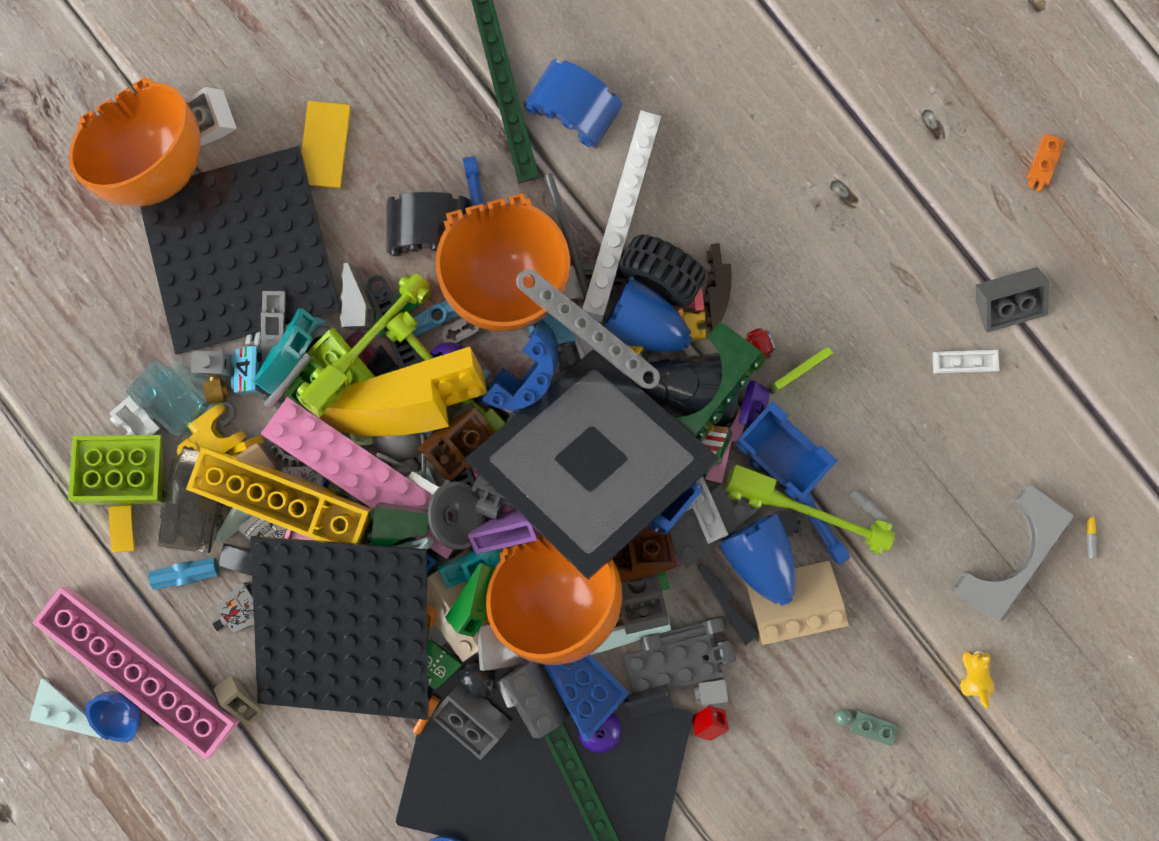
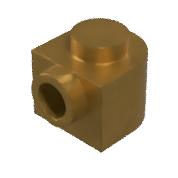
M222 376L208 378L209 381L202 382L208 405L226 402L227 397H230L229 386L225 384V381H222Z

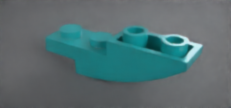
M303 308L298 309L278 345H274L270 350L253 383L267 393L272 394L286 379L313 339L310 335L318 320Z
M503 548L479 554L473 551L438 566L446 588L448 589L469 580L479 563L497 567L501 560L500 552H503Z

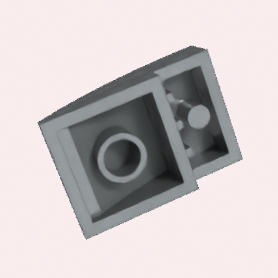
M658 574L640 579L621 581V615L626 635L670 625Z

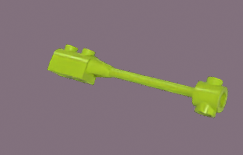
M414 273L411 277L404 275L399 281V286H401L399 291L402 296L354 348L332 364L327 365L325 369L321 366L316 368L312 375L315 379L310 385L307 382L301 384L297 392L300 394L298 400L303 406L320 418L348 388V377L345 375L353 365L355 358L408 302L424 304L429 299L432 290H430L428 282L417 273Z
M408 311L404 314L402 312L399 313L386 325L388 331L385 333L391 341L395 342L398 340L401 343L406 339L425 361L434 358L412 334L417 329L415 326L418 325V322ZM473 399L462 401L463 407L468 403H472L483 414V418L495 432L506 424V421L495 408L492 407L486 412Z
M734 465L730 468L724 490L729 492L728 497L730 499L740 501L741 497L749 500V506L761 509L762 505L790 508L864 536L865 544L870 546L869 551L881 555L883 551H889L894 542L895 532L891 531L893 525L887 522L876 520L875 524H872L869 529L792 500L789 496L774 489L776 479L739 465Z

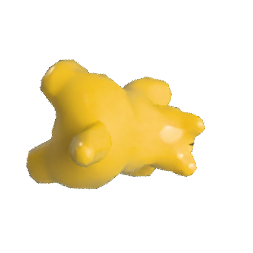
M976 651L971 655L970 652H965L962 659L967 670V677L961 681L960 689L965 696L980 697L984 708H989V697L994 692V682L990 676L989 669L990 654Z

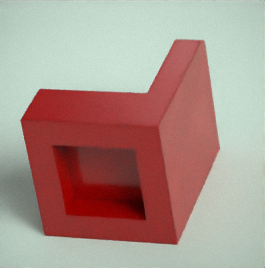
M709 705L693 715L692 721L696 737L712 741L729 731L726 710Z

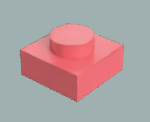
M702 288L698 291L692 304L689 305V308H693V313L704 311Z

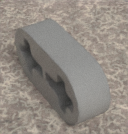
M462 318L447 326L442 332V337L445 342L460 344L479 333L481 328L475 326L473 331L470 328L463 331L462 329L468 326V323ZM452 330L455 333L460 330L461 332L456 335L455 341H452L451 338L447 340L446 337L449 336V331Z

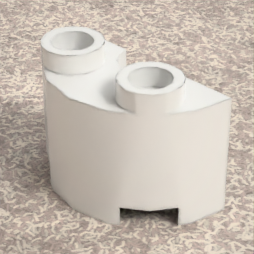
M128 396L109 413L112 416L110 420L118 428L123 426L127 430L125 435H153L160 429L159 425L152 420L154 417L140 403L137 404L131 396Z

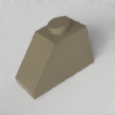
M232 675L214 688L220 706L246 726H249L264 713L262 707L247 688Z

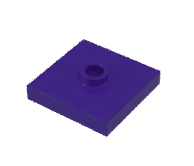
M750 380L746 387L739 417L740 424L749 427L767 407L771 390L756 381Z

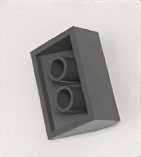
M1038 267L976 284V303L986 332L1048 315L1049 280Z
M528 661L500 679L533 738H541L548 734L571 715L543 664Z
M460 682L431 715L433 720L480 760L500 740L512 724L488 700L469 693L468 687L463 686Z

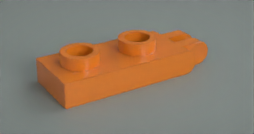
M1048 133L1042 136L1027 174V179H1030L1028 188L1032 189L1035 182H1037L1035 191L1040 192L1043 185L1047 186L1049 184L1065 140Z

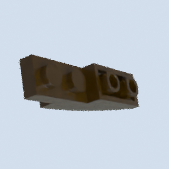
M720 243L711 244L709 251H706L707 264L711 263L712 272H709V282L714 287L707 288L706 294H703L704 307L708 306L709 315H706L705 319L706 327L710 328L711 333L724 318L731 292V263L722 264Z

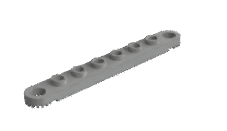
M524 270L518 274L516 284L522 292L630 379L647 389L654 388L658 384L660 375L657 369L537 272ZM525 275H530L534 278V284L530 288L525 287L523 284V277ZM647 371L653 374V380L648 384L643 381V375Z

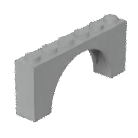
M1031 484L1024 485L1012 502L1024 515L1030 531L1029 551L1022 565L1011 575L995 581H985L969 573H962L950 589V591L994 622L1003 621L1008 616L1012 603H1016L1022 596L1021 590L1025 585H1029L1035 577L1033 574L1035 570L1043 566L1047 560L1046 555L1049 550H1053L1060 541L1058 539L1062 532H1066L1072 524L1073 514Z

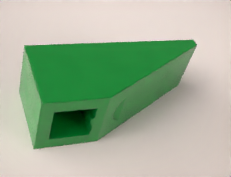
M479 563L445 616V619L458 634L474 637L485 621L488 585L496 567Z

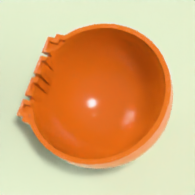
M146 76L133 84L137 92H133L128 87L114 96L116 102L110 98L97 106L98 116L94 110H91L79 117L80 122L77 123L78 130L74 135L69 150V165L75 178L97 197L120 206H150L172 197L187 184L197 167L200 155V130L196 117L187 101L172 86L154 82Z
M523 193L509 196V203H505L504 198L487 202V205L479 204L465 208L466 214L464 215L461 209L446 213L447 221H444L446 230L439 241L436 252L435 264L438 283L452 309L469 323L485 330L495 332L522 330L538 323L549 314L518 288L516 278L521 271L533 270L563 294L568 283L570 253L566 239L557 224L543 211L532 206L530 198L525 199ZM525 275L523 277L524 286L530 288L534 284V278L530 275Z
M539 535L536 541L522 543V546L518 544L503 548V552H500L501 560L495 568L488 585L486 609L493 632L509 650L531 662L545 665H560L572 663L588 656L607 640L616 626L622 606L621 579L612 559L591 579L587 580L542 535Z

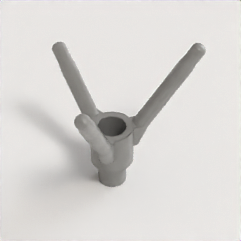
M380 453L374 454L382 462L393 465L394 470L402 475H409L412 471H418V465H410L409 462H399Z

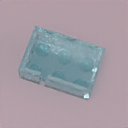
M156 359L125 391L139 405L144 406L143 408L172 435L181 437L189 429L187 425L192 422V418L197 419L210 406L163 362Z

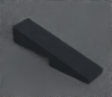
M701 563L697 567L741 642L746 646L758 633L728 603L734 595Z

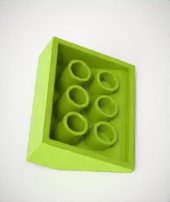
M73 436L68 501L76 505L164 504L165 471L162 436Z

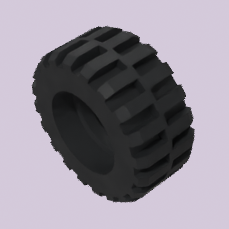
M640 234L634 237L619 262V271L625 279L628 280L631 276L659 293L671 305L679 308H685L692 304L705 281L704 268L691 255L668 241H663L661 238L648 234Z

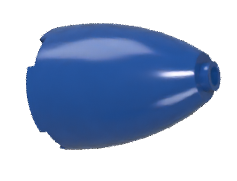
M631 276L604 326L624 344L630 347H643V350L681 351L683 347L686 349L689 347L693 338L690 336V329L677 310L659 293Z
M777 513L758 519L718 542L728 562L754 591L774 604L780 603L781 606L793 600L792 596L795 594L796 582L794 559L789 539Z

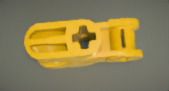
M223 403L215 405L187 425L193 435L178 446L177 455L182 461H195L198 458L201 447L226 453L246 439L247 436L243 431H239L231 436H223L217 431V419L226 412V407ZM190 447H193L194 451H192V453L189 454L188 450L190 449Z

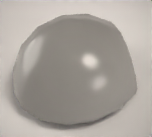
M421 433L372 436L377 450L396 461H406L420 453L417 448L421 445Z

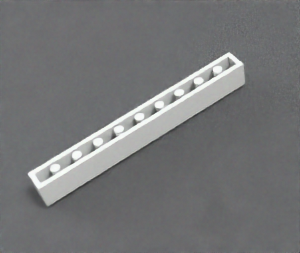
M640 111L582 309L601 323L661 116L645 111Z

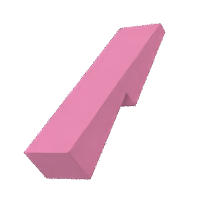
M743 401L730 425L732 436L722 463L720 465L715 464L709 470L708 475L704 477L705 481L722 484L731 443L737 444V439L743 434L744 425L739 423Z

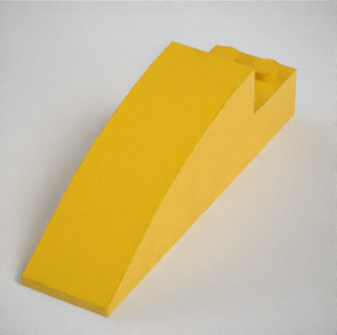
M467 347L349 385L319 419L338 432L361 436L408 435L449 427L446 406L487 394L485 373L471 347Z
M201 447L186 488L189 491L317 541L362 544L370 523L372 509L340 497V492L205 447Z

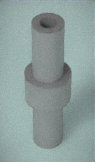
M853 489L849 493V496L859 503L861 509L867 514H872L879 521H885L888 518L875 506L876 504L871 499H866L857 490Z

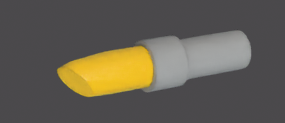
M1094 516L1087 520L1086 542L1088 558H1097L1098 535L1096 534Z

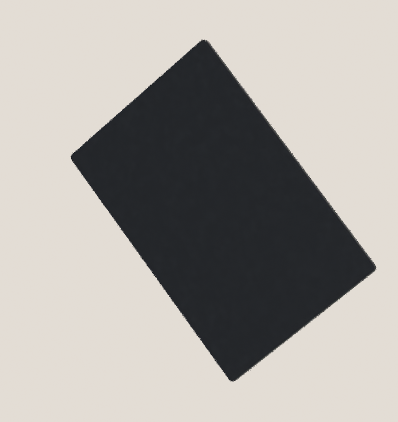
M452 654L453 656H455L457 659H459V660L462 662V660L459 658L458 655ZM468 658L436 690L430 686L428 687V702L433 695L441 699L435 710L459 683L457 671L461 667H465L472 662H479V660ZM505 667L491 670L494 676L493 687L495 692L491 697L483 698L488 700L499 712L503 713L512 724L481 760L431 717L422 732L417 734L395 821L398 826L439 836H454L460 841H594L545 737L533 738L516 707L507 708L497 680L514 671V668ZM623 700L613 712L621 723L622 734L618 744L606 753H595L582 745L578 737V727L570 715L563 724L619 840L665 841L693 719L692 712L672 707L631 719L628 708L625 707Z

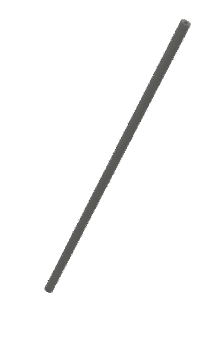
M549 173L544 177L585 301L589 285L553 174Z

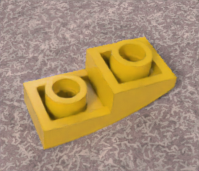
M132 504L109 506V530L112 553L134 551L136 548Z

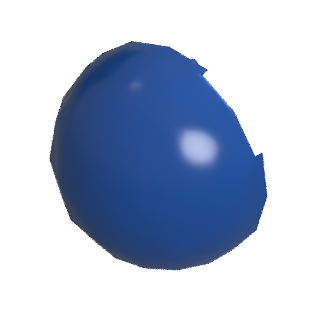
M103 692L91 699L85 708L89 725L105 740L110 739L116 742L127 743L133 740L141 725V714L138 706L121 692Z

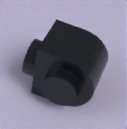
M789 512L777 513L787 536H793V533H798L801 521L797 520L799 515Z

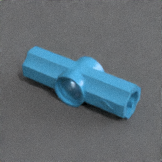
M447 301L439 305H432L429 310L414 317L418 325L415 326L417 329L412 334L418 337L438 326H444L448 321L459 315ZM436 311H443V318L435 321L433 314Z
M216 558L173 564L172 567L149 571V583L152 590L196 583L197 580L219 576V565Z

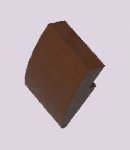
M474 407L449 421V427L438 429L417 448L437 472L449 482L465 467L471 468L464 459L495 433Z
M644 529L612 558L618 569L621 581L645 578L676 568L677 564L670 531L667 535H662L660 533L662 530L660 529L657 532L651 529Z

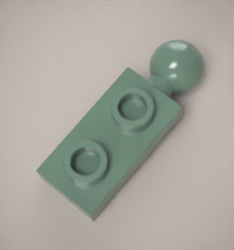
M839 709L834 717L836 723L844 727L850 724V732L889 746H893L899 728L897 724L857 710L854 716H852L849 710Z

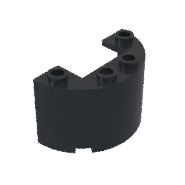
M412 192L399 194V199L396 200L395 197L388 198L386 201V252L390 253V256H402L403 253H408V248L409 251L413 252L422 251V248H431V251H437L439 241L446 230L444 221H447L446 213L461 209L462 214H466L465 208L472 207L471 200L464 196H458V199H455L451 193Z

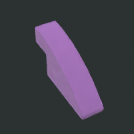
M515 509L502 514L498 520L492 519L468 533L476 554L536 541L540 535Z

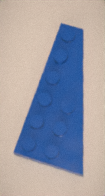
M590 654L572 663L560 665L543 664L585 742L590 739L630 694Z

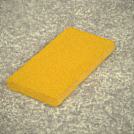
M308 101L301 152L309 184L312 187L341 189L351 112L350 105Z

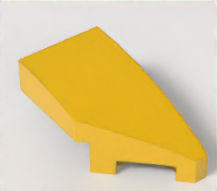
M261 434L235 445L227 454L235 457L256 443H264Z

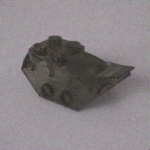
M183 449L176 459H172L168 485H165L163 491L165 504L160 510L159 547L210 553L219 528H222L224 523L222 509L226 505L186 489L200 451Z

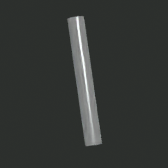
M305 353L286 379L264 403L266 407L272 409L312 359L309 354Z

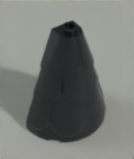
M718 352L700 356L693 355L674 360L663 359L648 362L657 369L660 375L659 382L654 388H643L630 379L658 405L678 417H685L699 412L713 400L722 380V362ZM649 371L645 372L643 381L646 384L652 382L653 374ZM739 392L736 394L737 398L734 403L724 409L722 418L716 424L713 423V425L730 428V424L727 423L730 418H734Z

